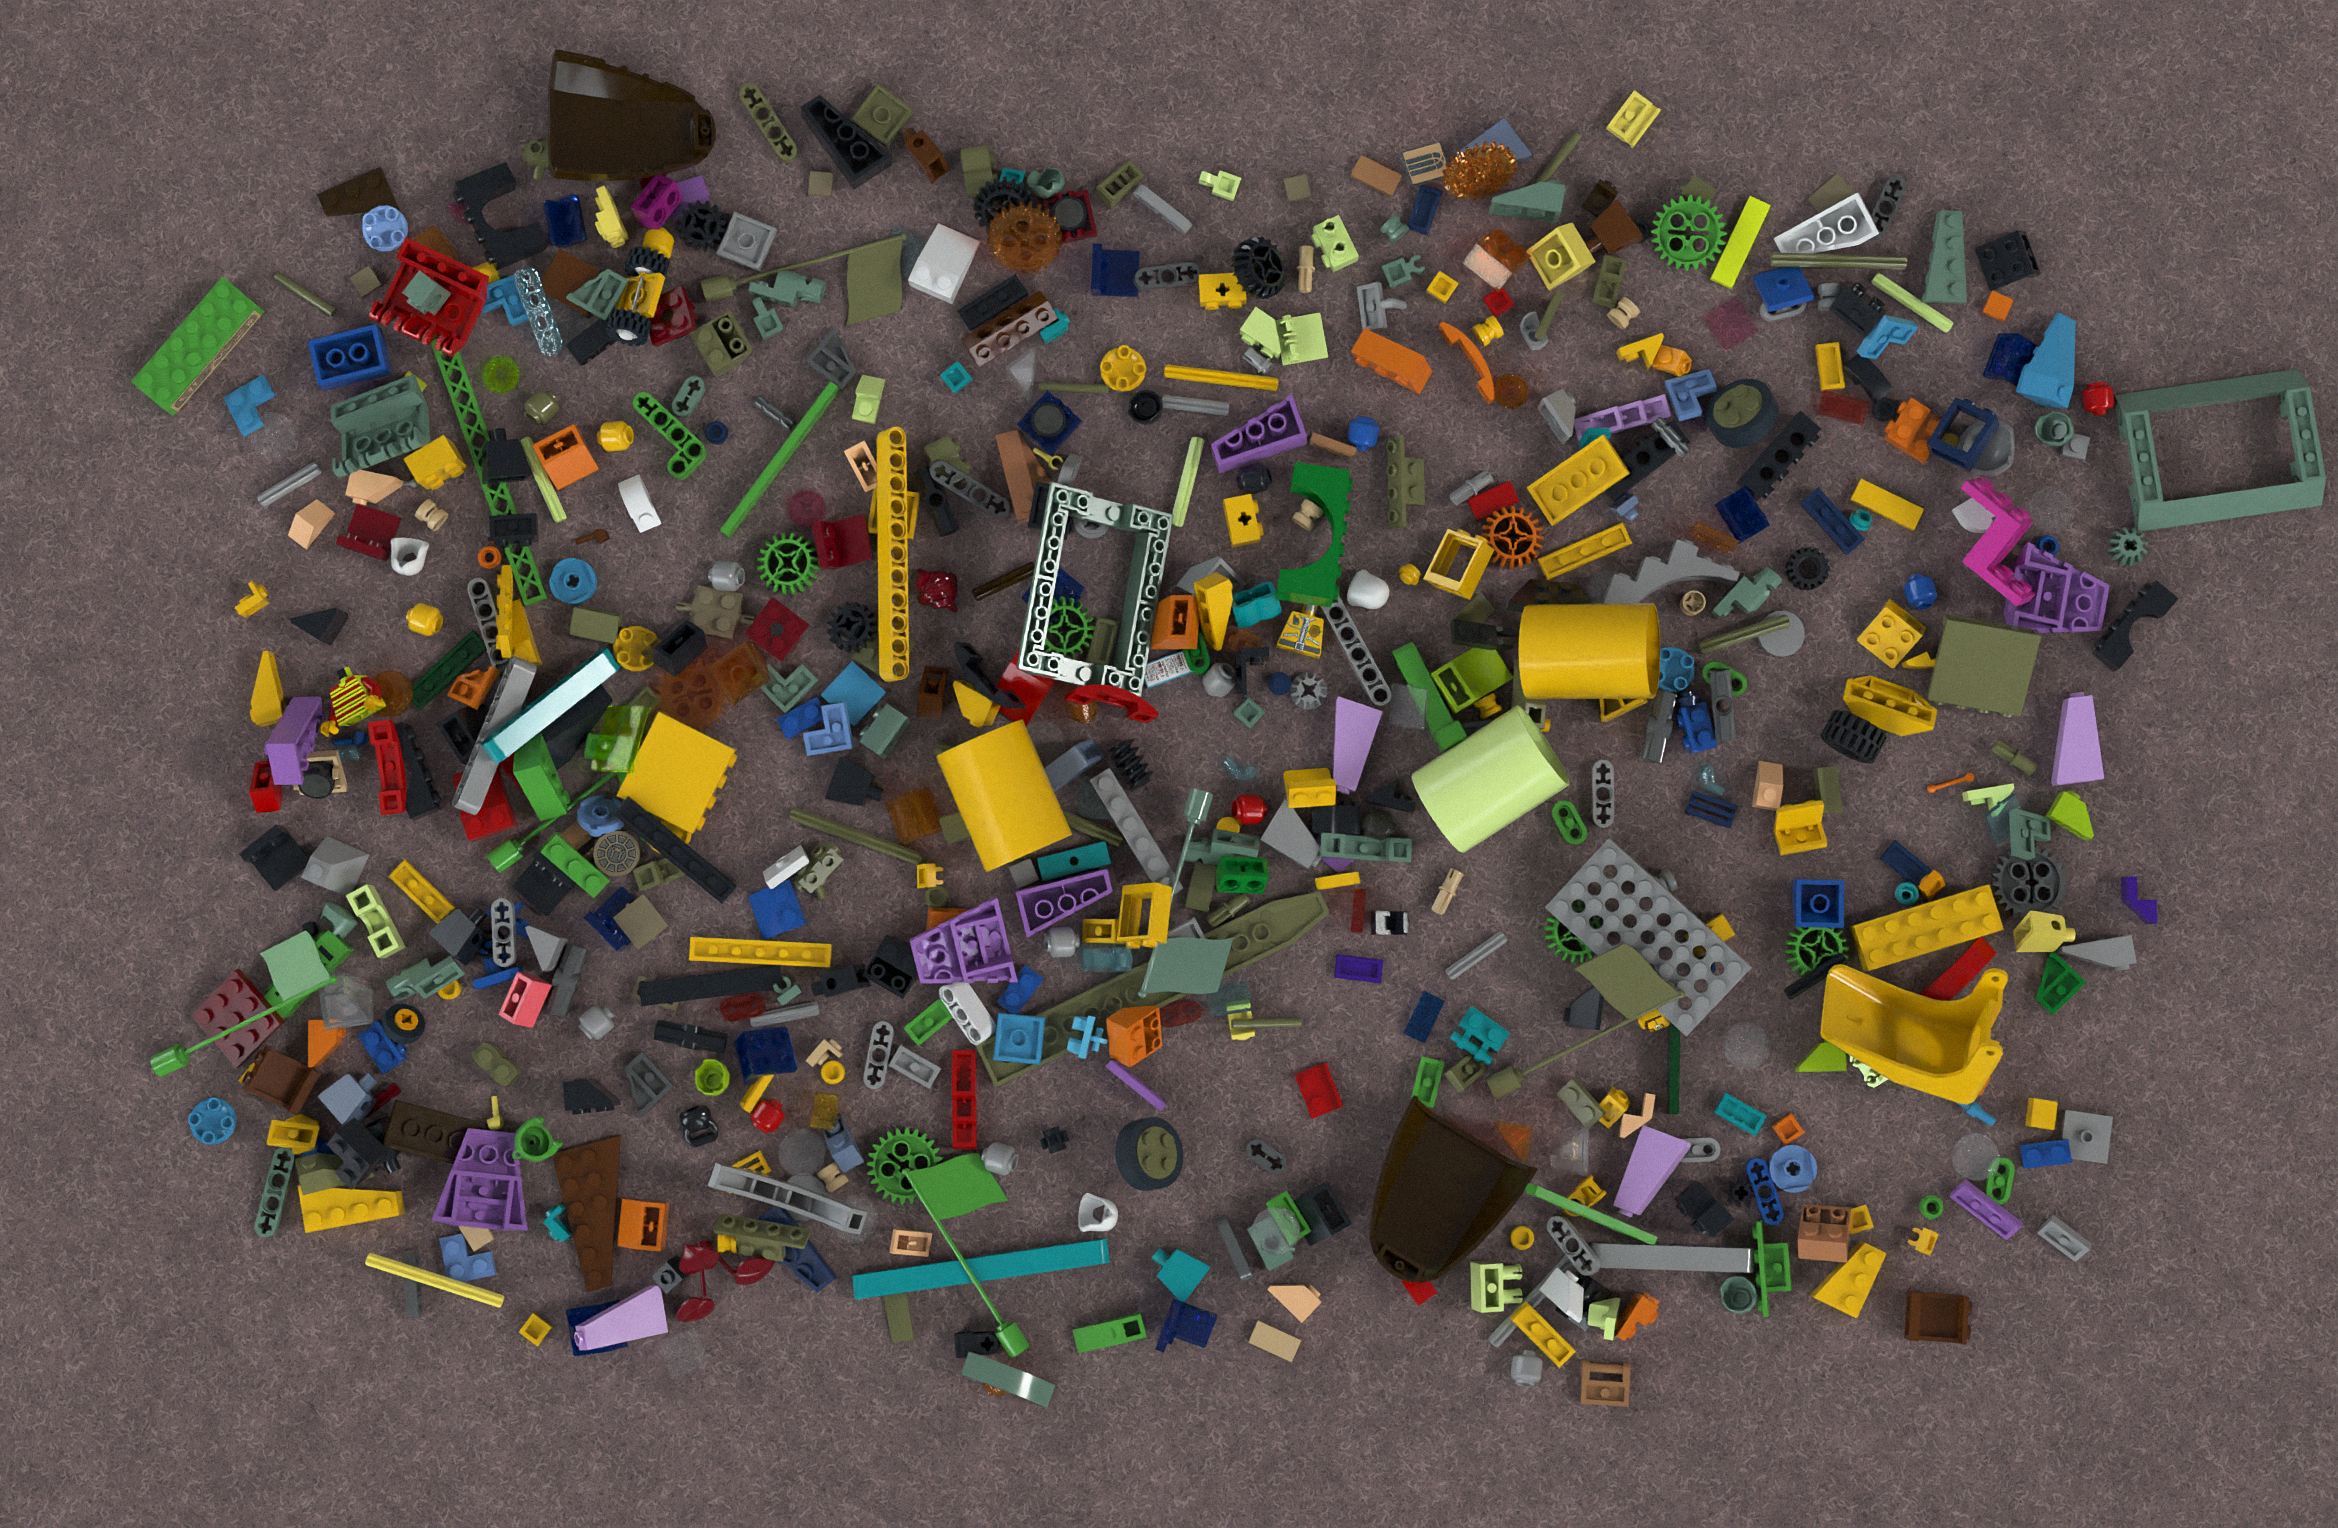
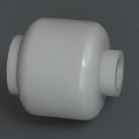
M717 561L710 568L708 579L716 590L736 591L744 583L745 572L735 561Z
M1215 663L1203 676L1202 682L1205 691L1211 696H1226L1237 683L1235 669L1228 663Z
M1069 926L1052 927L1044 935L1045 951L1049 952L1050 956L1054 958L1071 957L1075 953V949L1079 948L1080 945L1079 935L1075 934Z
M593 1005L579 1017L581 1024L578 1026L590 1040L592 1038L599 1040L613 1029L614 1023L611 1019L614 1015L606 1006L601 1009L598 1005Z
M993 1142L989 1148L986 1147L983 1150L982 1161H984L987 1171L1005 1176L1013 1172L1017 1167L1019 1156L1013 1146Z
M1522 1350L1521 1354L1515 1355L1512 1358L1510 1375L1516 1381V1385L1534 1387L1535 1383L1541 1381L1543 1362L1539 1357L1535 1356V1352Z

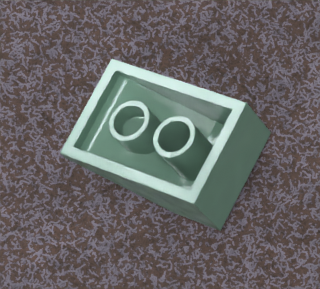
M1546 180V182H1539L1495 196L1491 200L1488 213L1557 223L1562 211L1565 185L1560 184L1557 180Z

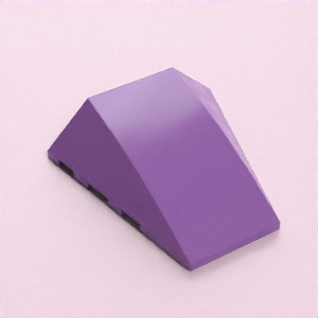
M2026 542L2011 570L2014 573L2013 576L2019 581L2023 580L2032 587L2031 591L2036 595L2030 602L2019 606L2014 605L2006 598L2003 612L2006 624L2037 629L2039 633L2102 631L2110 585L2084 571L2081 572L2073 568L2071 564L2062 562L2054 558L2052 554L2041 551L2035 545Z
M997 896L910 939L920 984L952 983V981H964V983H974V981H987L988 983H998V981L1017 982Z
M467 1129L431 1221L460 1227L499 1231H528L519 1160L512 1158V1153L515 1151L514 1138L516 1133Z

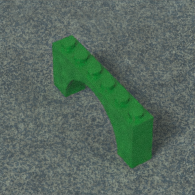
M1300 462L1294 463L1290 492L1310 499L1323 510L1331 527L1332 542L1328 551L1313 564L1299 569H1280L1275 599L1330 608L1333 600H1338L1339 586L1335 585L1336 578L1340 579L1342 565L1338 564L1339 557H1343L1345 543H1341L1342 535L1346 536L1348 522L1344 521V514H1348L1350 508V500H1346L1347 493H1351L1353 479H1349L1350 470Z

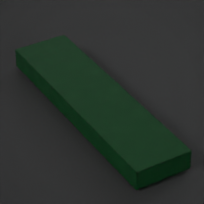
M472 630L407 689L404 694L421 711L487 650L484 641Z
M1670 1022L1668 1026L1667 1114L1678 1115L1680 1030Z

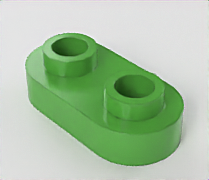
M1711 660L1705 664L1703 677L1707 683L1711 684L1710 670L1712 668H1730L1731 681L1733 679L1740 681L1738 686L1732 685L1733 696L1741 695L1747 689V678L1738 670L1718 660Z
M1569 801L1557 802L1551 810V815L1564 840L1571 845L1582 843L1587 837V829L1574 805ZM1560 809H1566V817H1561L1559 815ZM1572 829H1576L1579 834L1577 838H1573L1570 835V831Z
M1995 1158L1990 1162L1984 1193L1999 1205L2006 1203L2011 1193L2015 1168L2009 1159ZM1999 1165L2004 1166V1172L2001 1174L1997 1172ZM1995 1188L2000 1190L1998 1197H1994L1992 1194Z

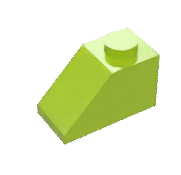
M2070 790L2059 792L2045 817L2050 818L2051 821L2085 841L2092 840L2094 834L2086 804L2079 800L2081 797Z
M1824 1039V1043H1817L1795 1066V1072L1847 1071L1846 1052Z

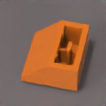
M575 424L532 445L542 466L558 491L600 470L585 439Z
M1171 595L1157 603L1151 637V649H1197L1200 617L1194 595Z
M1156 1005L1122 1008L1106 1019L1110 1058L1131 1068L1163 1046L1160 1011Z
M622 1198L617 1246L661 1252L665 1250L670 1202Z

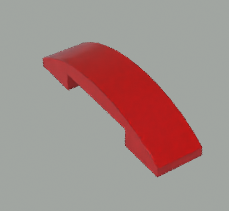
M1085 685L1075 688L1065 695V700L1084 706L1097 700L1127 709V718L1146 724L1156 719L1159 714L1153 706L1141 697L1110 685Z
M392 719L368 722L371 745H375L381 791L378 792L381 815L404 813L406 807L405 769Z
M1978 937L1932 984H1929L1920 992L1919 995L1940 1001H1950L1997 953L1982 937Z

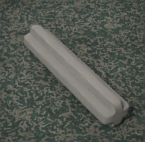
M1162 395L1163 408L1227 416L1229 413L1228 402Z
M313 462L257 496V499L263 507H266L320 475L322 471L318 464Z
M1501 931L1497 932L1445 970L1448 977L1452 980L1506 943V936Z
M815 1001L752 1014L750 1022L753 1028L816 1016L820 1014V1009Z

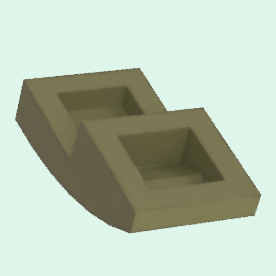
M1604 255L1591 303L1610 308L1615 307L1627 260Z
M667 858L632 869L640 891L687 876Z

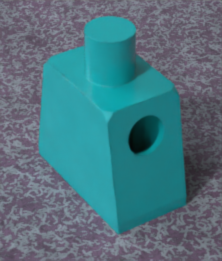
M1159 1247L1151 1258L1162 1267L1157 1273V1277L1183 1304L1211 1268L1209 1264L1179 1248H1176L1170 1256Z

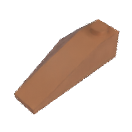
M1017 429L995 436L1017 522L1022 524L1029 521L1036 482L1050 483L1052 481Z

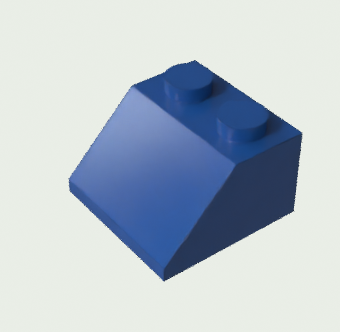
M1792 880L1791 905L1795 927L1844 928V880Z
M786 880L773 889L767 887L748 896L763 940L808 925L792 880Z

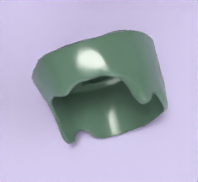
M333 902L325 903L320 920H328L330 927L333 928L332 934L340 935L342 939L345 938L358 924L357 920L345 907Z

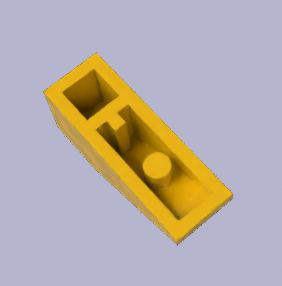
M1215 572L1194 582L1193 585L1206 645L1219 651L1222 649L1233 597L1231 581Z
M514 600L512 657L516 656L539 666L542 665L522 600Z
M268 650L262 653L251 699L252 709H250V717L253 723L261 727L278 723L279 718L282 717L286 709L274 653Z

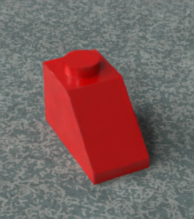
M269 760L255 762L249 794L256 813L280 811L283 798L282 785H274Z

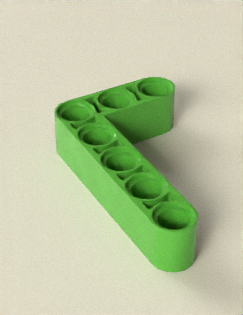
M1411 641L1392 650L1391 655L1393 659H1396V665L1403 679L1407 681V687L1414 701H1417V707L1424 721H1427L1429 725L1427 727L1435 743H1438L1439 751L1444 753L1466 739V734L1458 720L1453 722L1414 643Z

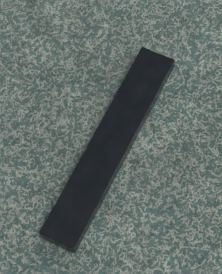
M627 796L613 813L614 816L721 904L737 887L734 882L631 797Z
M778 965L639 983L641 1006L769 991L774 990V983L780 988H783L781 967Z

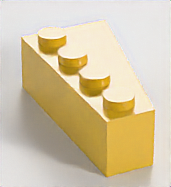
M298 1186L305 1233L406 1214L401 1190L354 1188L351 1190L349 1187H334L303 1195L301 1186Z

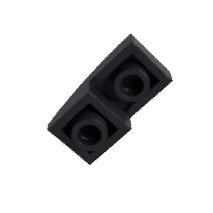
M1859 353L1843 366L1854 384H1861L1873 403L1879 402L1893 389L1890 382L1875 364L1868 358L1861 357Z

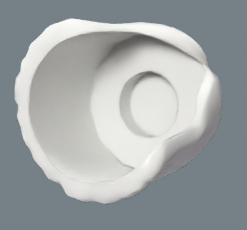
M392 538L390 543L391 566L393 570L407 576L419 573L424 566L429 543L413 538ZM410 553H414L417 559L410 562L402 561L404 556Z
M1362 569L1356 573L1349 585L1347 601L1351 606L1378 609L1387 602L1389 587L1385 581Z
M1090 1193L1084 1194L1080 1202L1078 1215L1080 1231L1111 1230L1116 1225L1118 1219L1116 1205L1108 1199L1097 1197ZM1105 1205L1102 1223H1099L1093 1217V1210Z

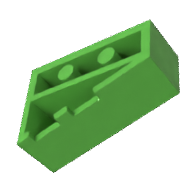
M542 734L535 735L514 752L513 773L540 821L567 814V804L570 803V797L567 790L563 788Z

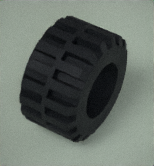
M1841 710L1833 711L1820 735L1821 739L1832 749L1853 760L1868 764L1874 763L1887 739L1883 731L1874 724L1855 714Z

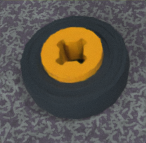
M408 1004L391 1006L384 1014L382 1020L385 1034L388 1038L400 1044L416 1042L423 1034L426 1024L421 1012Z

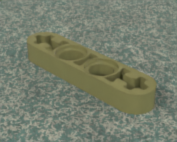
M745 84L739 91L743 104L779 159L785 163L793 162L798 156V149L759 88L754 84ZM746 91H756L754 97L758 103L755 106L749 97L745 99L747 96ZM761 108L769 111L768 117L764 120L758 119L756 116L757 111ZM771 128H780L781 135L778 138H771L769 136ZM783 140L788 149L793 148L791 156L787 154L782 155L784 150L780 143Z

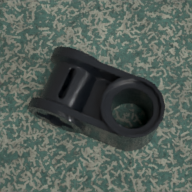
M967 1331V1333H954L956 1358H967L968 1352L978 1355L993 1354L1001 1345L995 1336L996 1332ZM988 1337L990 1341H994L995 1343L991 1346L990 1349L987 1344H984V1341L987 1340Z

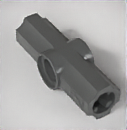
M1730 668L1710 670L1716 741L1737 739ZM1721 699H1725L1729 702L1730 706L1725 710H1721L1717 707L1716 703Z
M1657 690L1652 712L1647 719V723H1649L1648 728H1645L1646 738L1641 754L1642 760L1661 763L1666 740L1669 739L1672 730V714L1677 695Z
M567 944L561 965L557 968L553 977V990L546 1008L547 1012L563 1017L567 1016L573 994L579 988L577 983L582 978L581 970L588 949Z

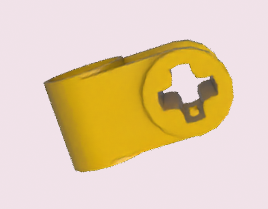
M1590 1174L1565 1198L1570 1200L1576 1199L1579 1204L1590 1207L1602 1199L1607 1192L1600 1189L1593 1180V1175ZM1561 1208L1566 1215L1579 1216L1573 1212Z

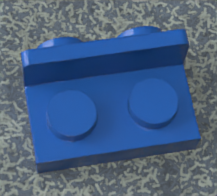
M1706 702L1677 709L1678 714H1675L1678 727H1682L1684 736L1681 737L1684 750H1688L1689 754L1718 747Z
M376 1020L372 1026L357 1035L382 1074L388 1073L408 1059L405 1054L408 1052L404 1044L394 1042L388 1038L383 1031L382 1020Z

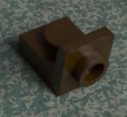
M1599 179L1581 207L1598 218L1615 200L1618 194L1615 185L1607 180L1602 181Z

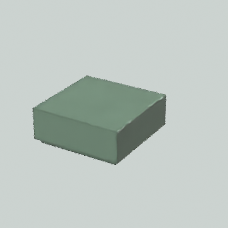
M1248 696L1234 711L1233 715L1251 729L1264 715L1265 711Z

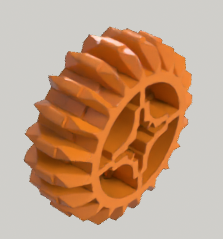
M1511 506L1510 513L1507 512L1505 507H1502V515L1494 511L1493 517L1495 520L1488 517L1486 521L1490 526L1483 525L1482 530L1488 534H1481V537L1487 539V544L1494 549L1493 554L1495 557L1492 559V563H1496L1499 558L1502 560L1500 563L1502 568L1506 562H1509V569L1514 568V562L1517 563L1519 568H1522V560L1530 564L1532 561L1529 555L1536 558L1538 553L1534 549H1542V545L1536 541H1543L1544 536L1537 535L1536 533H1540L1543 528H1535L1534 525L1539 522L1538 518L1530 521L1533 513L1529 512L1526 516L1522 515L1524 512L1522 507L1518 513H1515V506ZM1509 520L1507 531L1499 532V534L1494 533V529L1499 523ZM1516 520L1523 523L1528 528L1530 534L1519 531ZM1511 530L1514 536L1519 538L1514 541L1513 545L1511 539L1505 537L1506 535L1509 536ZM1494 541L1504 543L1507 547L1508 555L1501 552ZM1531 542L1528 550L1522 554L1515 555L1517 544Z

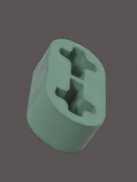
M691 376L687 378L673 400L672 409L678 417H689L703 397L706 385L700 377ZM696 382H699L698 386L700 387V390H694L692 395L690 396L689 394L692 389L689 385L691 383L695 384ZM688 398L689 400L686 403L688 410L679 412L680 408L677 405L679 403L683 404Z

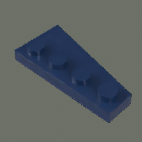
M778 1206L772 1207L757 1219L799 1227L789 1212ZM809 1239L804 1249L785 1246L786 1256L783 1262L780 1263L786 1264L794 1271L798 1278L818 1293L837 1278L836 1274Z

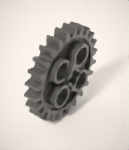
M2039 845L2034 846L2035 858L2026 860L2012 856L2011 850H2007L2008 858L2004 856L1999 857L2002 865L1995 864L1993 866L1998 870V873L1990 874L1991 877L1996 878V882L1990 883V886L1997 888L1992 894L1999 895L2000 897L1996 904H2005L2002 909L2003 912L2011 909L2010 917H2015L2019 913V920H2023L2030 911L2053 914L2051 907L2059 909L2060 906L2057 901H2065L2061 893L2068 892V889L2062 886L2064 883L2069 882V880L2063 879L2062 875L2067 870H2060L2059 867L2063 862L2055 863L2056 854L2047 856L2048 849H2043L2040 852ZM2027 862L2030 863L2029 871L2028 867L2026 866ZM2038 864L2042 865L2045 869L2042 877L2036 873ZM2015 865L2021 869L2019 878H2016L2012 873V868ZM2025 880L2033 881L2034 885H2026ZM2039 888H2043L2046 891V898L2044 900L2039 899L2037 895ZM2016 889L2021 890L2023 893L2021 901H2017L2014 898V891Z

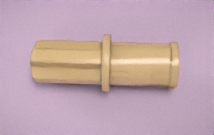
M1312 246L1299 247V266H1297V271L1299 272L1298 289L1301 293H1309L1312 289V272L1315 271V267H1313L1314 247Z
M1450 868L1443 885L1438 888L1440 892L1432 906V911L1439 915L1445 913L1452 896H1456L1455 891L1464 874Z

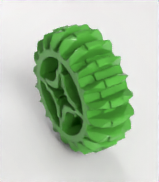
M793 532L790 534L789 539H787L785 533H781L782 540L780 541L774 535L773 540L775 543L772 545L769 541H766L765 544L769 549H760V552L765 557L757 558L758 562L764 563V565L757 567L758 571H765L760 576L761 580L768 579L765 584L768 588L774 584L773 591L775 593L781 587L783 595L787 594L788 588H790L792 595H796V587L801 592H804L805 588L802 584L806 583L811 587L812 583L808 580L809 577L813 579L818 577L815 573H812L813 570H820V566L813 564L819 562L818 556H812L816 554L817 549L815 547L810 548L812 545L810 540L803 544V535H800L796 540V534ZM785 546H795L799 548L797 551L794 550L790 554H784L779 550L780 548ZM805 553L807 566L803 573L798 568V562ZM773 555L779 559V565L775 569L776 572L772 574L770 568ZM781 556L789 561L793 559L792 564L797 571H794L792 568L789 569L788 566L787 569H784L786 565ZM789 573L798 577V579L790 582L778 580L781 576L784 577Z
M1061 596L1058 604L1056 599L1053 598L1050 615L1058 610L1059 614H1057V619L1054 623L1048 624L1047 632L1057 635L1059 647L1053 646L1046 637L1044 644L1046 647L1043 652H1050L1052 650L1054 653L1064 655L1065 658L1068 652L1069 657L1074 658L1073 650L1082 654L1083 651L1080 646H1089L1084 640L1085 638L1093 639V635L1087 633V630H1094L1093 625H1087L1093 618L1091 616L1084 617L1089 610L1087 608L1080 610L1082 607L1081 602L1078 601L1074 605V599L1069 598L1066 604L1065 597ZM1066 609L1076 614L1080 624H1071L1068 621ZM1064 621V625L1071 628H1067V630H1064L1063 634L1060 635L1061 631L1052 628L1061 627L1062 622ZM1080 631L1077 639L1072 644L1066 646L1069 636Z
M1577 900L1576 907L1572 903V907L1576 912L1585 910V906L1582 908L1581 900ZM1594 915L1590 918V924L1594 928H1600L1603 924L1600 925L1599 921L1603 919L1600 916L1596 917ZM1547 917L1546 921L1552 923V927L1545 926L1544 930L1551 931V935H1546L1544 938L1545 940H1553V943L1548 945L1549 949L1555 946L1558 948L1553 953L1555 956L1563 952L1561 960L1566 961L1569 955L1571 956V963L1576 962V956H1578L1580 963L1585 962L1584 955L1589 960L1594 958L1591 953L1592 950L1579 938H1576V936L1566 938V936L1571 934L1568 928L1566 933L1558 938L1557 929L1560 921L1557 918ZM1574 940L1583 951H1572L1562 944L1566 941Z
M1795 927L1798 934L1795 932H1789L1788 934L1794 940L1785 941V944L1792 946V949H1787L1784 953L1792 954V958H1788L1786 961L1787 963H1796L1792 966L1791 970L1796 971L1800 968L1798 976L1802 978L1806 973L1808 974L1814 970L1823 957L1832 958L1838 953L1849 950V946L1842 947V942L1847 941V937H1838L1843 932L1842 929L1834 932V928L1804 927V929L1802 927ZM1817 930V936L1814 937L1813 942L1810 944L1801 942L1807 933ZM1825 934L1833 941L1835 951L1826 946ZM1816 943H1818V948L1827 953L1817 954L1818 957H1816V952L1807 947L1817 946ZM1799 949L1808 954L1809 967L1802 961Z

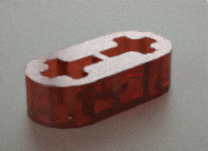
M1354 888L1350 932L1362 933L1366 889Z
M748 993L727 998L720 1005V1012L723 1018L729 1022L757 1017L766 1009L765 1001L759 993ZM757 1001L756 1007L752 1008L753 1002ZM731 1006H734L733 1013L728 1012Z
M1187 1001L1162 1008L1160 1010L1161 1025L1171 1028L1195 1022L1201 1017V1006L1195 1001ZM1188 1005L1198 1008L1195 1018H1190V1015L1181 1016V1012L1188 1010ZM1167 1010L1171 1014L1179 1013V1017L1173 1018L1171 1024L1162 1020V1016L1165 1015Z

